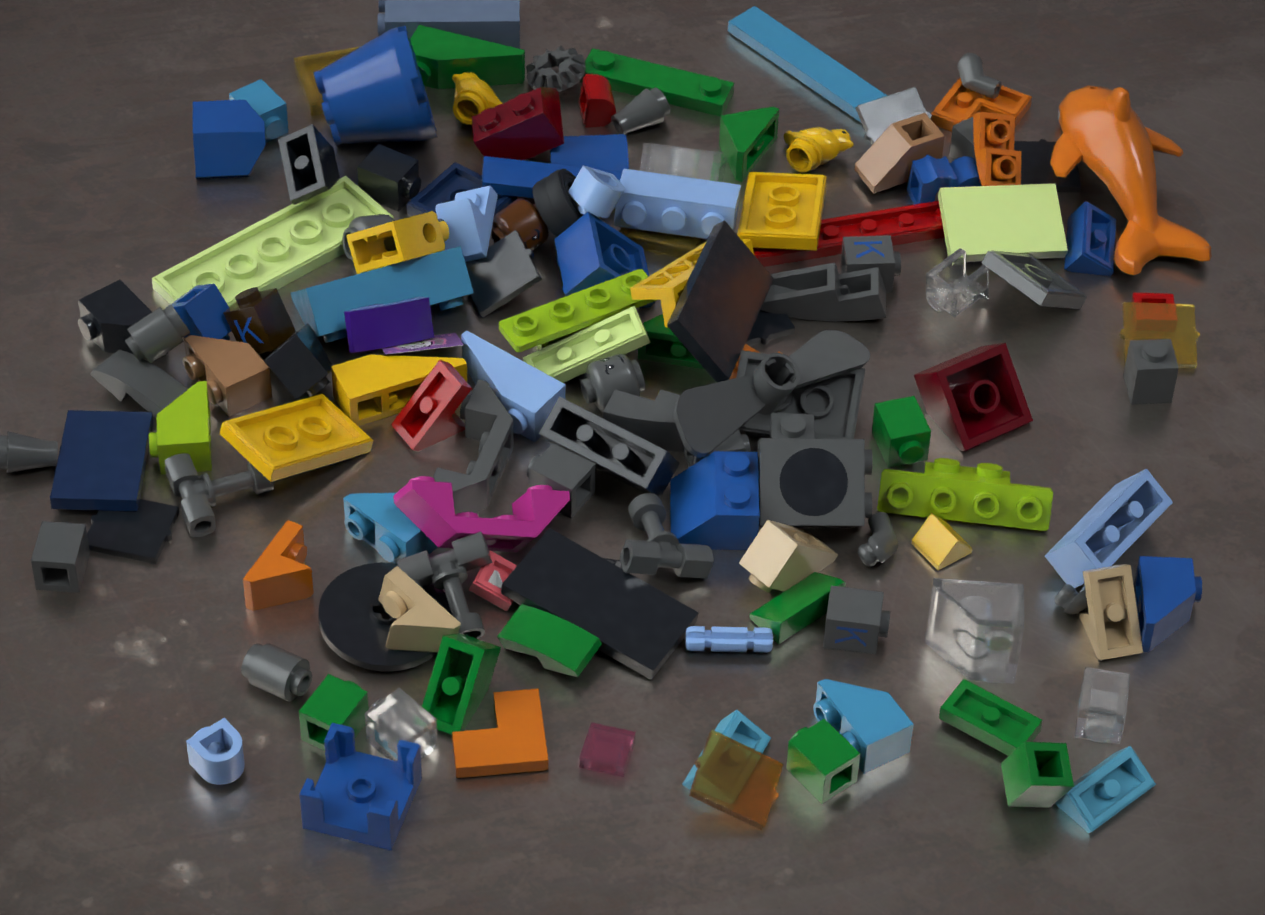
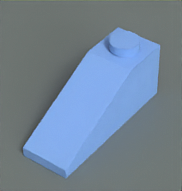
M466 330L461 335V341L464 344L462 345V358L467 363L468 374L475 384L478 379L489 384L513 418V433L521 434L529 440L536 442L541 437L539 432L559 396L565 399L566 384Z

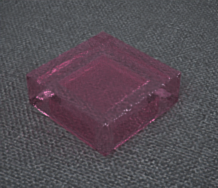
M591 722L579 757V767L624 777L634 748L636 732Z

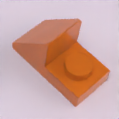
M287 520L245 575L243 587L247 609L256 611L312 597L314 594L312 569L303 564L307 556V546L304 545L303 525Z

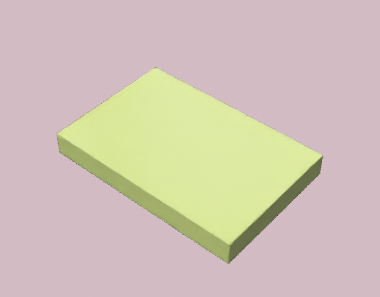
M1055 183L946 187L939 189L938 200L949 263L983 261L987 252L991 250L1030 254L1036 259L1066 257L1068 248Z

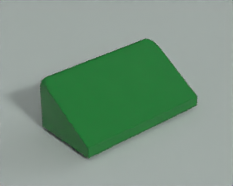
M814 572L750 613L749 619L758 627L772 629L773 640L780 644L827 613L831 585L846 587V583L840 578Z

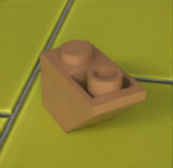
M926 113L892 123L855 163L854 170L873 193L909 181L912 160L921 159L926 155L936 159L942 158L945 135Z
M194 335L184 338L186 356L183 357L182 362L186 373L192 380L207 381L209 401L213 405L218 404L228 417L272 397L270 368L249 343Z

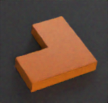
M959 77L933 110L930 119L937 127L952 132L953 125L973 117L975 113L988 112L1015 116L1016 127L1031 107L1032 97L1001 86L996 99H992L965 88Z
M539 688L493 692L497 728L452 732L456 778L548 770L549 760Z

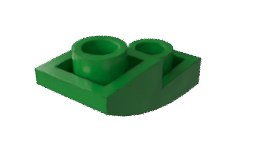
M523 604L519 606L497 636L505 649L536 656L544 669L575 677L581 674L602 645L598 637L579 626L546 611Z

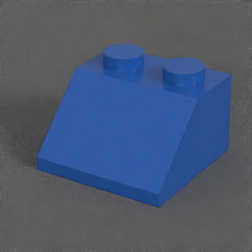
M590 212L585 213L554 239L558 256L557 263L560 267L563 281L562 289L565 296L637 269H643L649 276L643 247ZM655 301L638 308L651 307L653 304H655Z
M714 451L671 479L670 532L677 537L679 543L708 545L711 550L747 551L759 531L758 452Z

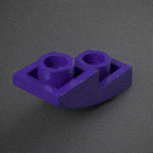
M416 297L390 304H374L344 311L349 352L369 351L434 338L429 297Z

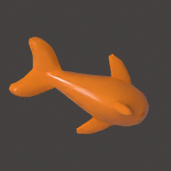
M1088 85L1067 93L1058 108V120L1063 134L1054 145L1050 164L1056 176L1065 178L1079 162L1083 161L1104 182L1118 202L1129 223L1116 245L1114 261L1117 267L1124 273L1136 275L1141 273L1146 263L1157 256H1175L1198 261H1210L1212 257L1211 246L1205 238L1157 214V184L1153 151L1181 157L1183 149L1171 139L1143 125L1138 115L1131 108L1128 90L1122 87L1110 90L1102 86Z

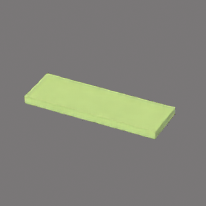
M344 176L329 190L295 205L291 204L152 278L153 289L169 304H172L195 286L215 283L224 300L231 307L236 303V295L247 289L257 287L259 291L274 288L278 290L345 254L342 241L343 233L349 227L350 222L356 217L385 214L394 219V216L351 179Z

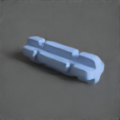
M690 626L686 629L685 646L688 651H704L705 648H711V652H747V649H753L754 653H768L773 648V632L770 628L754 627L753 631H748L747 627H712L711 630H705V626Z

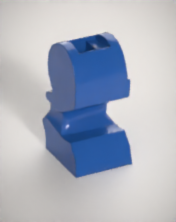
M926 155L921 159L912 160L907 192L913 205L935 201L936 194L940 188L981 186L974 158L964 156L949 163L946 156L936 159Z

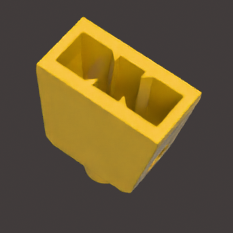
M431 211L347 234L346 237L356 273L359 274L443 251L445 248L444 242L449 238V228L443 219H438L437 214ZM393 236L397 249L388 252L384 246V239Z

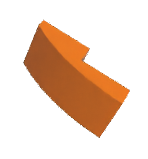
M988 112L973 114L974 150L981 186L1021 185L1022 151L1014 150L1015 116Z

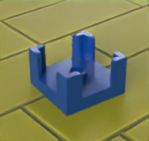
M332 723L324 740L326 764L318 782L314 787V781L307 778L299 794L302 828L392 851L422 780L421 744L399 740L397 744L398 761L356 751L354 729Z

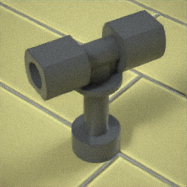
M177 454L165 460L166 476L174 496L182 497L183 499L181 501L182 516L191 537H203L216 530L215 516L211 508L216 506L215 497L253 487L255 494L258 495L274 490V482H270L249 461L247 462L248 471L210 480L207 473L198 476L190 454Z
M645 493L634 498L628 508L630 517L637 529L646 531L649 539L647 541L626 539L620 555L623 571L625 573L655 575L658 567L673 568L675 574L679 577L707 579L714 563L711 548L708 545L679 543L673 533L665 532L662 524L666 519V511L661 499L657 495Z
M482 532L452 541L454 549L430 557L426 550L397 560L399 568L420 587L433 583L436 589H444L452 616L461 623L458 633L480 639L485 634L481 616L478 613H470L461 585L468 578L467 571L492 563L491 555Z

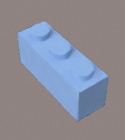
M623 169L620 182L625 190L615 206L614 226L708 239L713 227L724 220L733 231L735 230L741 185Z
M1146 468L1115 484L1045 557L1066 584H1070L1074 588L1084 584L1083 571L1112 566L1173 501Z

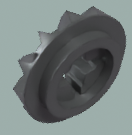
M559 46L555 51L546 49L544 55L533 56V63L526 66V78L528 84L534 90L539 87H553L558 92L569 89L578 83L585 73L586 65L583 55H578L575 48L565 50L562 46ZM558 66L559 72L556 73L552 68Z

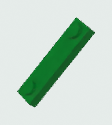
M592 48L585 60L586 70L583 77H585V74L602 75L609 80L613 91L637 96L645 88L651 90L656 87L664 94L670 105L719 117L724 114L734 95V82L614 54L609 51Z

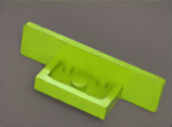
M637 269L501 320L499 322V331L517 353L533 347H537L540 350L633 306L638 308L657 300H632L630 288L649 277L643 269Z
M937 458L934 460V463L925 462L924 473L883 469L881 472L877 510L885 513L927 518L932 513L944 520L1047 531L1050 523L1053 490L1048 487L1010 483V471H1003V467L997 464L979 463L977 468L960 466V462L954 459Z

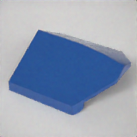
M245 99L193 102V145L196 179L249 177L251 175L253 167L266 146L265 122Z

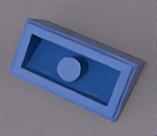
M625 134L564 136V144L550 149V163L579 167L584 165L591 168L615 171L629 169L627 136Z
M1086 201L1077 208L1067 220L1066 243L1068 252L1065 257L1064 269L1074 273L1111 276L1114 273L1116 219Z

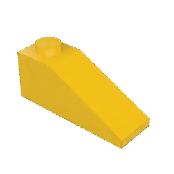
M370 354L331 366L333 396L341 411L357 426H361L399 414L439 360L450 363L466 382L467 363L464 358Z

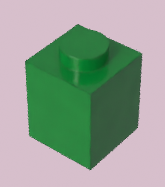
M915 396L875 403L872 435L887 467L914 464L928 460L931 429Z
M328 674L299 710L301 740L325 751L324 740L332 723L353 728L356 738L369 721L368 691L363 690L352 681H343Z
M822 719L810 728H801L789 740L786 769L823 804L857 782L861 753L825 719Z
M1023 742L1001 763L1008 807L1050 808L1074 787L1066 743Z

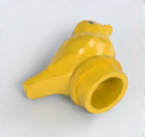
M464 72L452 76L456 85L453 112L460 122L470 125L472 124V116L481 113L485 109L502 104L492 88L484 80L479 79L475 73Z
M814 127L800 130L799 132L787 131L783 137L785 143L790 146L786 152L787 160L791 167L799 172H808L809 170L816 169L819 165L827 164L838 154L854 146L849 133L844 129L828 130L823 127Z

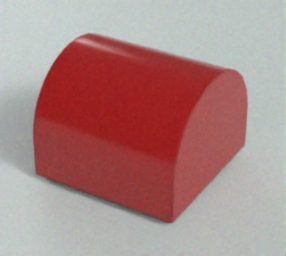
M585 74V77H583L579 107L585 128L604 127L612 122L611 116L616 114L610 82L602 75Z

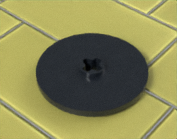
M369 563L351 568L337 576L327 586L320 599L318 623L324 640L336 654L359 667L376 671L405 670L423 664L438 653L391 650L385 647L390 627L397 619L389 614L390 619H382L381 613L387 612L378 599L384 576L398 566L396 563ZM433 583L421 587L452 615L443 589H436Z

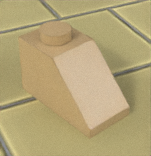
M767 520L739 561V564L751 573L748 579L755 586L770 593L772 589L786 591L814 572L819 573L833 563L838 554L808 530Z

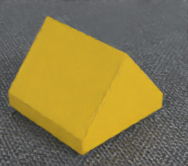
M932 513L912 538L911 542L938 571L971 554L973 550L946 521Z

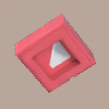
M490 550L492 563L480 567L469 591L507 612L513 600L501 594L502 583L517 565Z

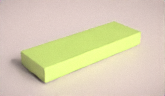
M633 306L522 358L525 363L564 383L586 373L588 364L593 361L616 354L625 355L651 342L636 307Z

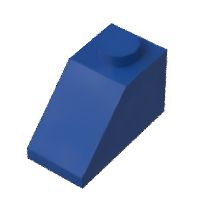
M1139 557L1134 580V592L1143 652L1152 651L1190 620L1193 604L1201 602L1202 578L1201 576L1194 575L1193 558Z

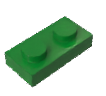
M966 679L960 682L943 703L939 713L940 720L1008 756L1023 742H1033L1041 731L1043 721Z

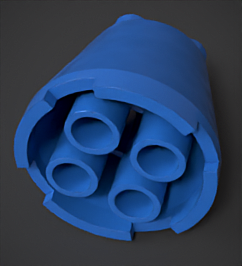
M406 26L390 29L320 71L314 72L319 93L322 94L324 101L321 103L327 124L330 125L335 145L422 142L437 138L429 100Z

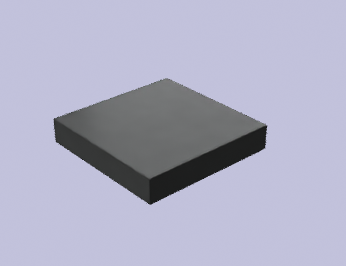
M991 250L987 252L982 261L983 265L1040 306L1081 309L1087 298L1085 293L1030 254Z

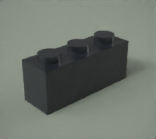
M560 396L539 432L550 444L554 442L596 463V468L643 493L655 494L660 499L680 464L668 451Z

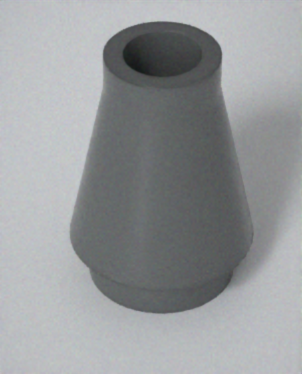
M655 87L651 90L645 88L623 109L611 116V120L616 131L619 134L626 135L639 129L663 123L665 117L671 111L666 97L658 88Z
M7 431V435H0V469H6V474L57 466V441H47Z

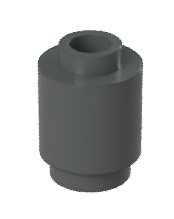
M171 304L164 310L159 307L129 327L127 330L131 337L126 339L125 342L138 361L146 357L152 363L183 343L182 337L190 333V331Z
M270 643L265 645L254 644L246 653L242 663V675L248 678L251 685L289 702L298 696H303L309 689L312 681V672L310 671L308 660Z

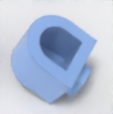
M583 165L568 193L579 204L578 210L583 215L590 212L598 218H609L625 188L613 174Z
M225 717L209 727L200 729L193 737L186 740L189 764L205 781L216 785H224L235 781L242 775L245 768L242 737Z

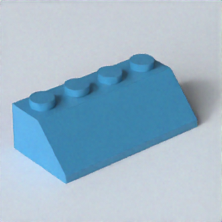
M459 246L305 288L290 294L304 325L308 323L316 336L323 335L324 341L327 343L347 337L344 311L374 304H390L416 297H429L430 305L438 303L441 311L463 305L462 296L473 294L474 292L462 249Z

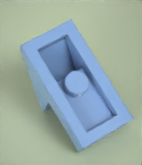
M490 185L456 193L454 201L436 205L437 218L443 219L449 228V238L444 242L445 250L461 246L465 262L487 257L498 197Z

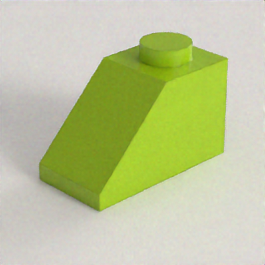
M198 381L156 414L157 432H149V448L151 458L159 457L161 475L166 474L165 460L182 453L190 454L197 472L212 471L210 406L207 381Z

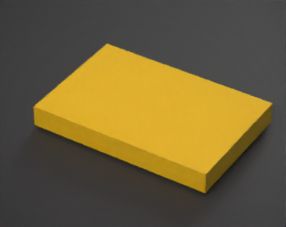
M749 172L738 227V237L740 239H752L753 248L817 251L827 176Z
M324 394L223 421L220 429V435L270 482L369 453L373 444V439Z

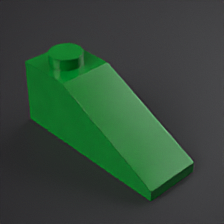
M423 25L417 27L410 39L423 85L426 87L453 89L456 85L452 76L464 72L475 73L479 79L484 80L489 86L523 84L525 80V50Z

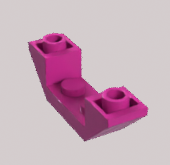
M429 476L410 479L393 497L394 504L438 548L454 549L452 541L482 532L489 551L517 553L533 541L568 503L570 492L553 490L549 485L532 486L512 503L513 515H500L494 518H479L478 514L474 512L455 514L452 483L435 482V479Z

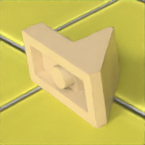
M1121 564L1083 571L1088 610L1079 612V616L1098 660L1143 653L1131 565Z
M398 566L384 576L378 601L391 617L397 619L390 627L385 645L387 649L438 652L443 635L457 634L459 632L461 623Z

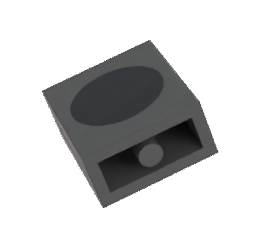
M760 438L758 440L759 527H763L767 520L797 528L864 527L865 518H872L873 505L872 493L865 492V475H872V449H865V439Z

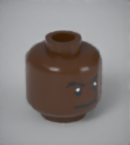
M519 198L494 216L493 229L491 230V238L494 243L517 230L526 248L533 251L549 238L548 227L543 221L536 204L532 205L525 199Z

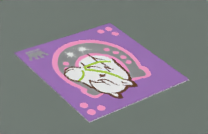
M456 333L434 335V338L382 348V350L387 355L462 346L464 344Z

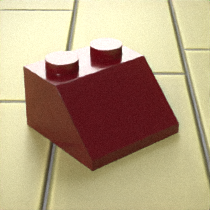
M539 87L472 116L474 144L483 156L515 160H527L564 144L559 92L553 87Z
M1006 343L980 346L914 374L927 414L960 451L970 449L1033 421Z

